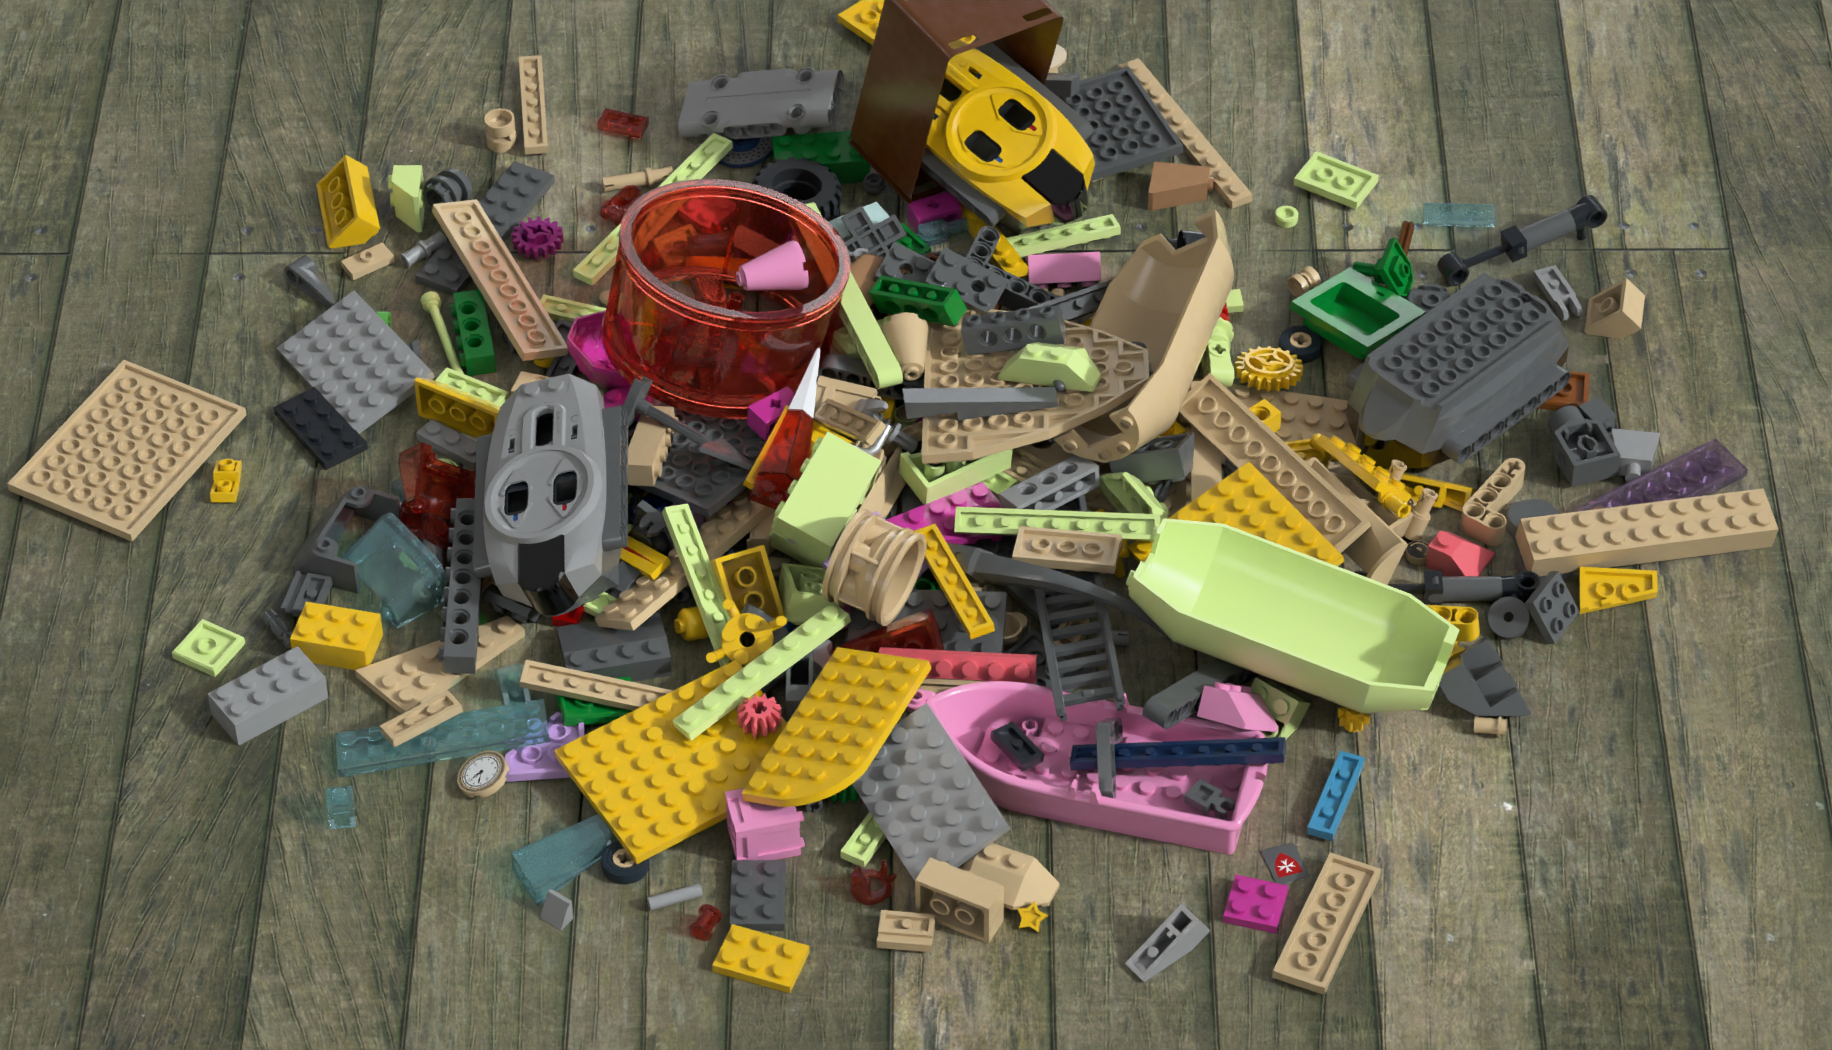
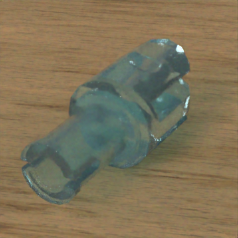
M965 216L949 222L938 219L918 225L917 236L930 247L948 242L951 235L968 232L969 223Z

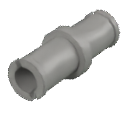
M437 231L426 240L418 241L416 246L400 254V259L409 268L422 258L427 259L430 257L432 252L440 248L442 244L447 243V239L441 231Z

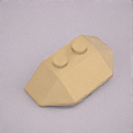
M991 843L958 867L1004 886V907L1011 910L1028 908L1034 901H1036L1037 906H1049L1060 886V883L1035 857Z

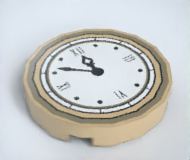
M488 750L473 755L462 765L458 772L457 782L460 789L470 798H475L474 796L484 798L492 795L506 782L507 778L505 776L507 772L509 773L508 763L503 755L497 751Z

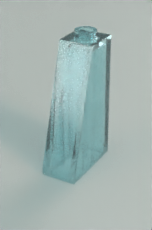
M597 814L512 851L513 871L538 906L545 902L550 889L558 892L602 857L605 848L611 844L613 833L609 825L603 823Z

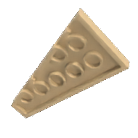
M509 616L480 625L476 670L525 637V629ZM440 640L355 670L356 677L400 714L442 694L470 674L444 673V664L439 662V647H444V642Z

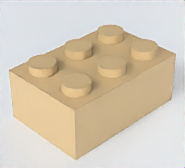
M930 857L915 879L916 913L936 914V923L989 944L1004 921V886L993 880H987L974 875L970 871H964L949 865L947 862Z

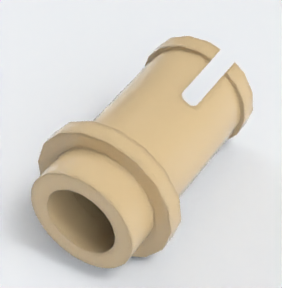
M1475 716L1474 733L1497 734V737L1506 735L1507 719H1502V716H1499V719Z

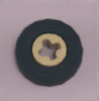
M1295 325L1288 327L1282 332L1279 338V348L1283 351L1289 350L1290 355L1296 354L1297 359L1302 360V363H1308L1319 357L1322 351V337L1304 325Z
M619 841L608 845L601 857L603 874L608 880L616 884L626 885L641 880L648 872L650 864L649 858L636 864ZM626 858L627 860H630L626 861L625 864L621 863V861H624Z

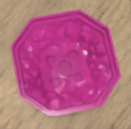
M617 307L575 318L566 340L567 349L581 373L585 374L590 381L600 384L609 390L630 386L634 379L641 381L644 376L655 382L667 370L676 345L650 316Z

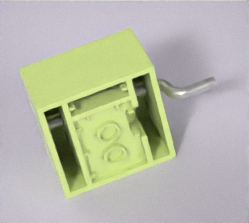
M885 424L887 427L874 444L868 448L852 445L828 431L824 438L819 436L812 448L811 459L806 458L801 466L800 472L803 473L799 481L794 479L787 491L790 494L786 503L781 501L775 511L774 523L769 534L772 537L770 546L807 566L824 568L822 563L833 553L845 527L858 512L869 492L874 487L882 461L873 456L881 450L892 431V427Z

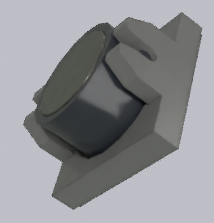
M642 500L637 505L634 527L629 531L628 536L668 556L669 552L675 549L663 514Z

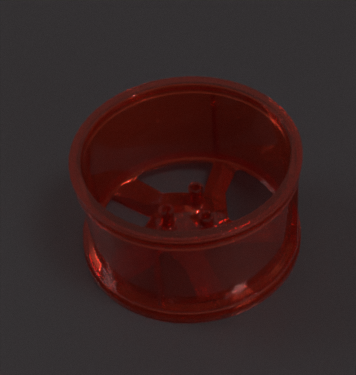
M694 179L674 182L655 188L633 202L622 218L611 288L601 325V339L605 353L612 365L629 383L633 384L634 379L641 381L644 376L652 380L653 382L647 395L664 404L709 417L747 419L748 406L754 402H758L787 386L796 394L816 349L820 348L818 372L824 357L830 354L841 300L851 269L848 249L836 229L820 214L800 201L766 187L733 180ZM794 240L799 243L806 262H803L804 271L808 270V288L802 290H750L787 308L786 310L770 312L742 311L744 296L739 292L729 294V300L727 301L723 283L740 287L737 283L736 272H739L741 265L788 241ZM688 281L695 298L692 299L664 283Z

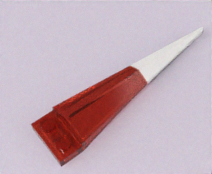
M820 348L816 349L756 475L749 497L751 501L777 509L781 501L786 503L790 494L787 491L793 480L799 481L803 474L800 472L801 466L806 458L809 459Z

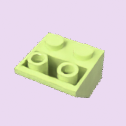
M1256 677L1251 686L1253 688L1252 693L1262 696L1278 725L1277 732H1260L1265 735V738L1285 737L1287 739L1299 727L1311 703L1269 679Z

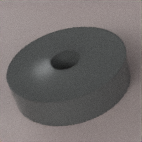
M1503 597L1491 606L1488 613V622L1491 629L1499 637L1515 639L1527 631L1530 626L1531 615L1527 606L1518 598ZM1513 614V620L1511 622H1506V615Z

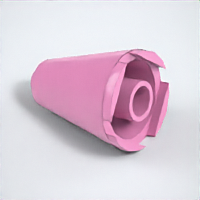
M794 240L788 241L741 265L739 272H736L738 285L740 287L743 286L746 291L802 290L808 288V270L804 271L803 262H806L799 243Z

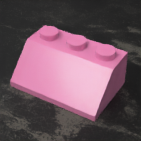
M1100 252L1027 255L1025 257L1029 273L1027 275V282L1040 288H1048V284L1057 283L1058 288L1072 287L1073 282H1081L1082 287L1096 285V281H1101Z
M1215 682L1214 686L1204 685L1197 717L1242 729L1278 731V725L1260 694L1252 693V687Z

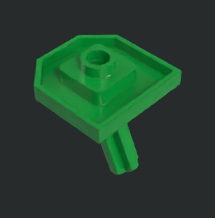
M1396 238L1389 239L1382 258L1378 259L1376 264L1355 261L1353 264V269L1365 276L1374 277V281L1377 283L1386 284L1389 290L1402 298L1408 297L1414 282L1412 264Z

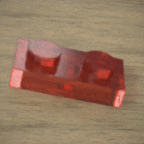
M605 108L597 122L598 130L641 139L649 126V117Z
M428 514L423 518L421 537L447 552L448 547H453V543H449V528L454 527Z

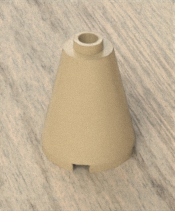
M903 312L890 317L889 322L883 323L880 329L899 363L903 379L913 381L920 378L924 373L929 328L927 321L924 318L923 320L918 318V315L915 313Z

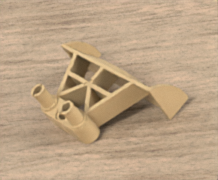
M1312 457L1306 463L1371 524V527L1349 545L1344 552L1361 569L1368 573L1367 578L1388 585L1408 545L1401 537L1404 536L1412 541L1421 539L1431 519L1429 512L1438 498V494L1431 489L1424 488L1417 503L1412 498L1409 499L1407 503L1411 506L1409 515L1405 518H1400L1390 509L1382 507L1381 503L1378 502V491L1374 490L1362 479L1330 472L1316 457ZM1392 460L1388 470L1391 473L1389 478H1395L1400 481L1407 466L1399 460Z

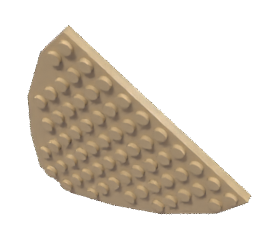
M967 309L955 327L927 322L929 335L925 358L924 388L1051 387L998 379V375L1006 362L1021 349L967 355L961 333L963 317L972 314L981 315L976 313L975 310ZM991 309L990 311H988V312H990V313H994V312H997V311L1007 312V311H1004V310H994V309ZM1064 320L1066 327L1064 344L1057 345L1085 348L1101 373V379L1094 391L1089 392L1066 388L1062 392L1056 390L1058 407L965 420H958L957 412L923 417L922 464L974 460L1040 442L1109 412L1135 396L1150 378L1148 349L1103 330Z

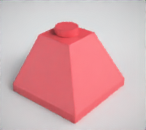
M1440 530L1428 545L1426 567L1434 571H1442V574L1445 576H1480L1495 557V552L1456 534Z

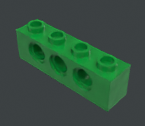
M881 275L868 292L879 313L889 315L903 312L915 313L918 315V318L922 320L924 318L927 322L952 327L956 326L967 310L957 289Z
M479 289L453 293L454 303H450V312L452 318L456 317L453 320L454 333L460 335L456 336L458 351H463L459 353L461 367H466L467 376L496 373L495 354L482 293Z

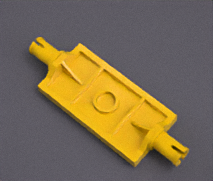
M1320 433L1312 436L1310 446L1321 453V457L1325 461L1336 462L1338 460L1370 487L1378 491V502L1385 509H1390L1400 518H1405L1409 515L1411 506L1407 503L1412 495L1404 490L1406 486L1404 483L1395 478H1389L1390 472L1380 466H1374L1376 461L1365 454L1361 455L1360 452L1362 450L1352 443H1348L1346 446L1343 440L1334 435L1331 438Z

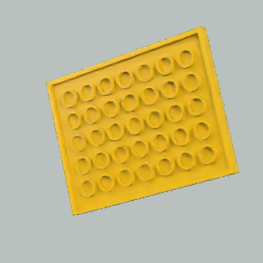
M737 660L554 750L555 758L636 864L726 819L725 792L746 787L787 724L782 717V723L777 727L775 734L767 732L766 738L761 734L757 735L754 739L752 733L745 735L743 728L739 727L737 722V706L692 741L674 727L673 720L743 668ZM761 690L755 693L757 697H761L764 694Z

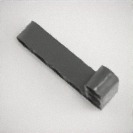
M984 226L979 230L966 258L1009 280L998 304L1016 311L1059 298L1055 294L989 264L1000 239V234L995 228L990 226Z

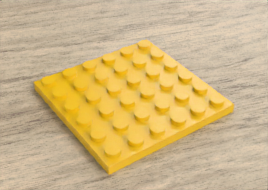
M1250 462L1244 464L1168 518L1222 523L1335 566H1339L1344 562L1343 555ZM1136 540L1128 546V550L1138 563L1141 560L1145 562L1150 554L1153 542Z

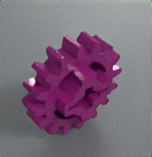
M540 216L534 221L528 218L527 223L520 221V227L515 226L514 233L511 234L513 249L518 251V255L525 253V258L527 259L530 256H534L535 260H538L539 256H543L546 259L547 254H556L555 249L561 250V244L564 243L562 227H558L557 221L550 223V218L541 220Z

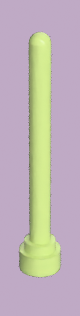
M434 291L427 292L421 297L423 309L432 316L451 369L464 374L440 313L442 302L439 294Z

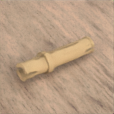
M672 166L653 170L646 168V171L602 177L604 192L642 185L654 186L655 183L664 182L673 173Z

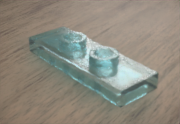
M1423 203L1424 225L1495 227V205Z

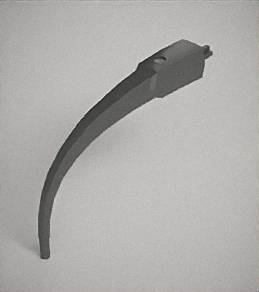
M947 543L972 587L983 588L986 584L1017 586L1083 597L1126 612L1150 625L1162 635L1167 636L1136 603L1100 586L1042 566L997 556L994 553L977 547ZM929 568L921 575V577L926 576L930 578L931 582L936 581Z

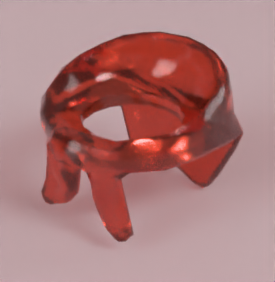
M882 860L880 871L874 869L862 870L858 865L850 874L851 894L859 903L864 905H874L883 902L890 896L893 889L892 883L897 878V875L895 873L887 875L888 867L885 860ZM868 877L880 879L884 884L883 889L871 890V883Z

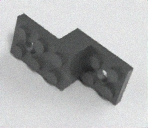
M895 241L873 279L876 282L883 275L957 289L966 308L975 310L976 313L981 315L991 314L988 311L995 308L1009 282L1003 276L945 247L937 261L934 262ZM899 269H907L911 274L904 275ZM971 286H979L983 292H976Z

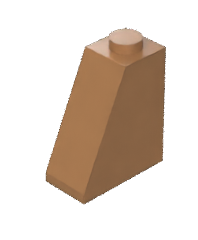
M1154 161L1148 192V210H1159L1207 200L1208 191H1213L1214 177H1210V167Z

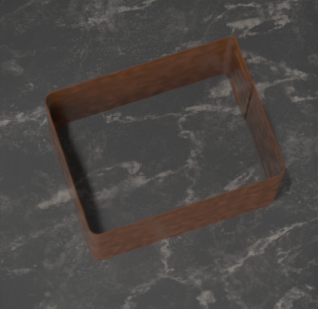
M884 0L850 134L852 140H849L848 143L908 205L916 200L945 191L946 189L924 172L920 165L950 59L957 54L992 42L1045 86L1064 18L1046 0ZM970 35H974L978 39L976 42L956 49H952L948 45L953 41ZM932 181L937 184V187L913 195L914 188Z

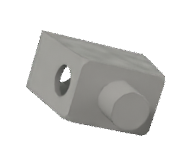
M1612 429L1611 439L1621 455L1618 475L1625 476V480L1631 484L1638 483L1640 477H1650L1657 454L1660 433Z

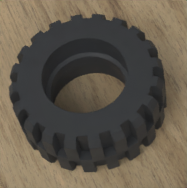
M788 157L787 160H782V158L775 160L773 164L770 162L763 169L761 168L753 178L750 206L752 219L761 230L765 225L766 234L770 237L775 236L781 241H795L794 235H797V232L790 218V207L815 202L825 223L838 218L841 205V184L837 176L833 172L831 173L827 166H821L820 162L815 160L811 162L808 161V158L795 159V157ZM788 199H801L803 201H793Z

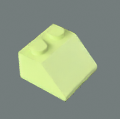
M393 165V173L388 175V188L393 190L390 194V205L395 207L397 218L416 232H422L425 212L422 165Z

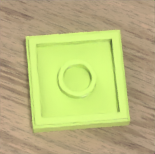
M202 619L172 651V657L216 677L245 645V638Z

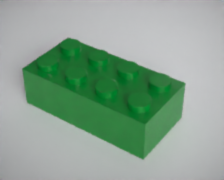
M851 130L772 137L773 163L781 158L782 160H787L788 157H795V159L808 158V161L811 162L815 160L820 162L821 166H827L831 173L833 172L837 176L840 184L862 182L865 176L870 173V164L848 143L849 140H852L850 138Z

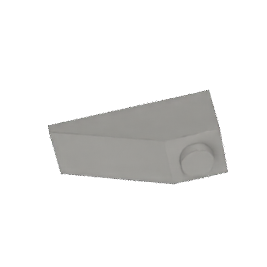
M1181 903L1125 964L1143 982H1146L1192 951L1210 930Z

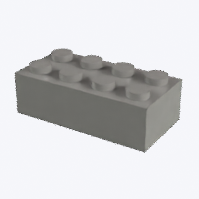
M298 646L208 693L212 716L238 746L328 698L325 676Z

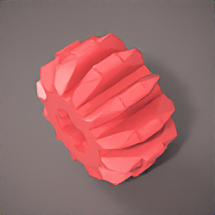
M753 693L752 699L744 698L742 705L738 706V725L740 728H743L745 735L752 733L754 739L757 735L761 734L766 738L767 732L775 734L777 727L782 723L780 704H776L774 697L767 699L765 693L761 697H757Z

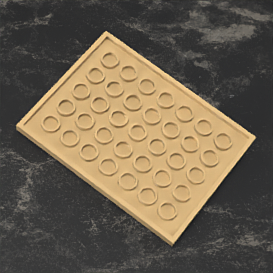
M123 360L7 483L8 490L124 539L133 541L246 416V409Z

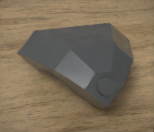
M1487 635L1447 663L1437 689L1441 698L1446 695L1451 703L1477 716H1528L1531 714L1526 701L1520 694L1511 675L1506 671L1501 657Z

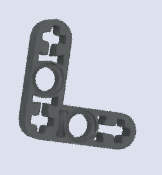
M1106 718L1098 722L1096 726L1099 790L1101 796L1115 799L1116 769L1114 745L1121 742L1123 738L1121 718Z

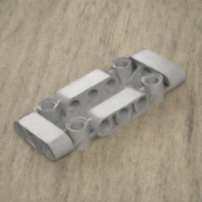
M804 67L798 72L792 69L750 71L739 73L737 78H729L726 74H719L712 80L692 81L689 83L678 123L679 134L682 138L703 137L705 134H708L710 137L715 133L731 139L782 136L786 133L788 127H793L797 134L807 133L812 128L833 127L845 86L844 73L840 69L814 71L811 67Z

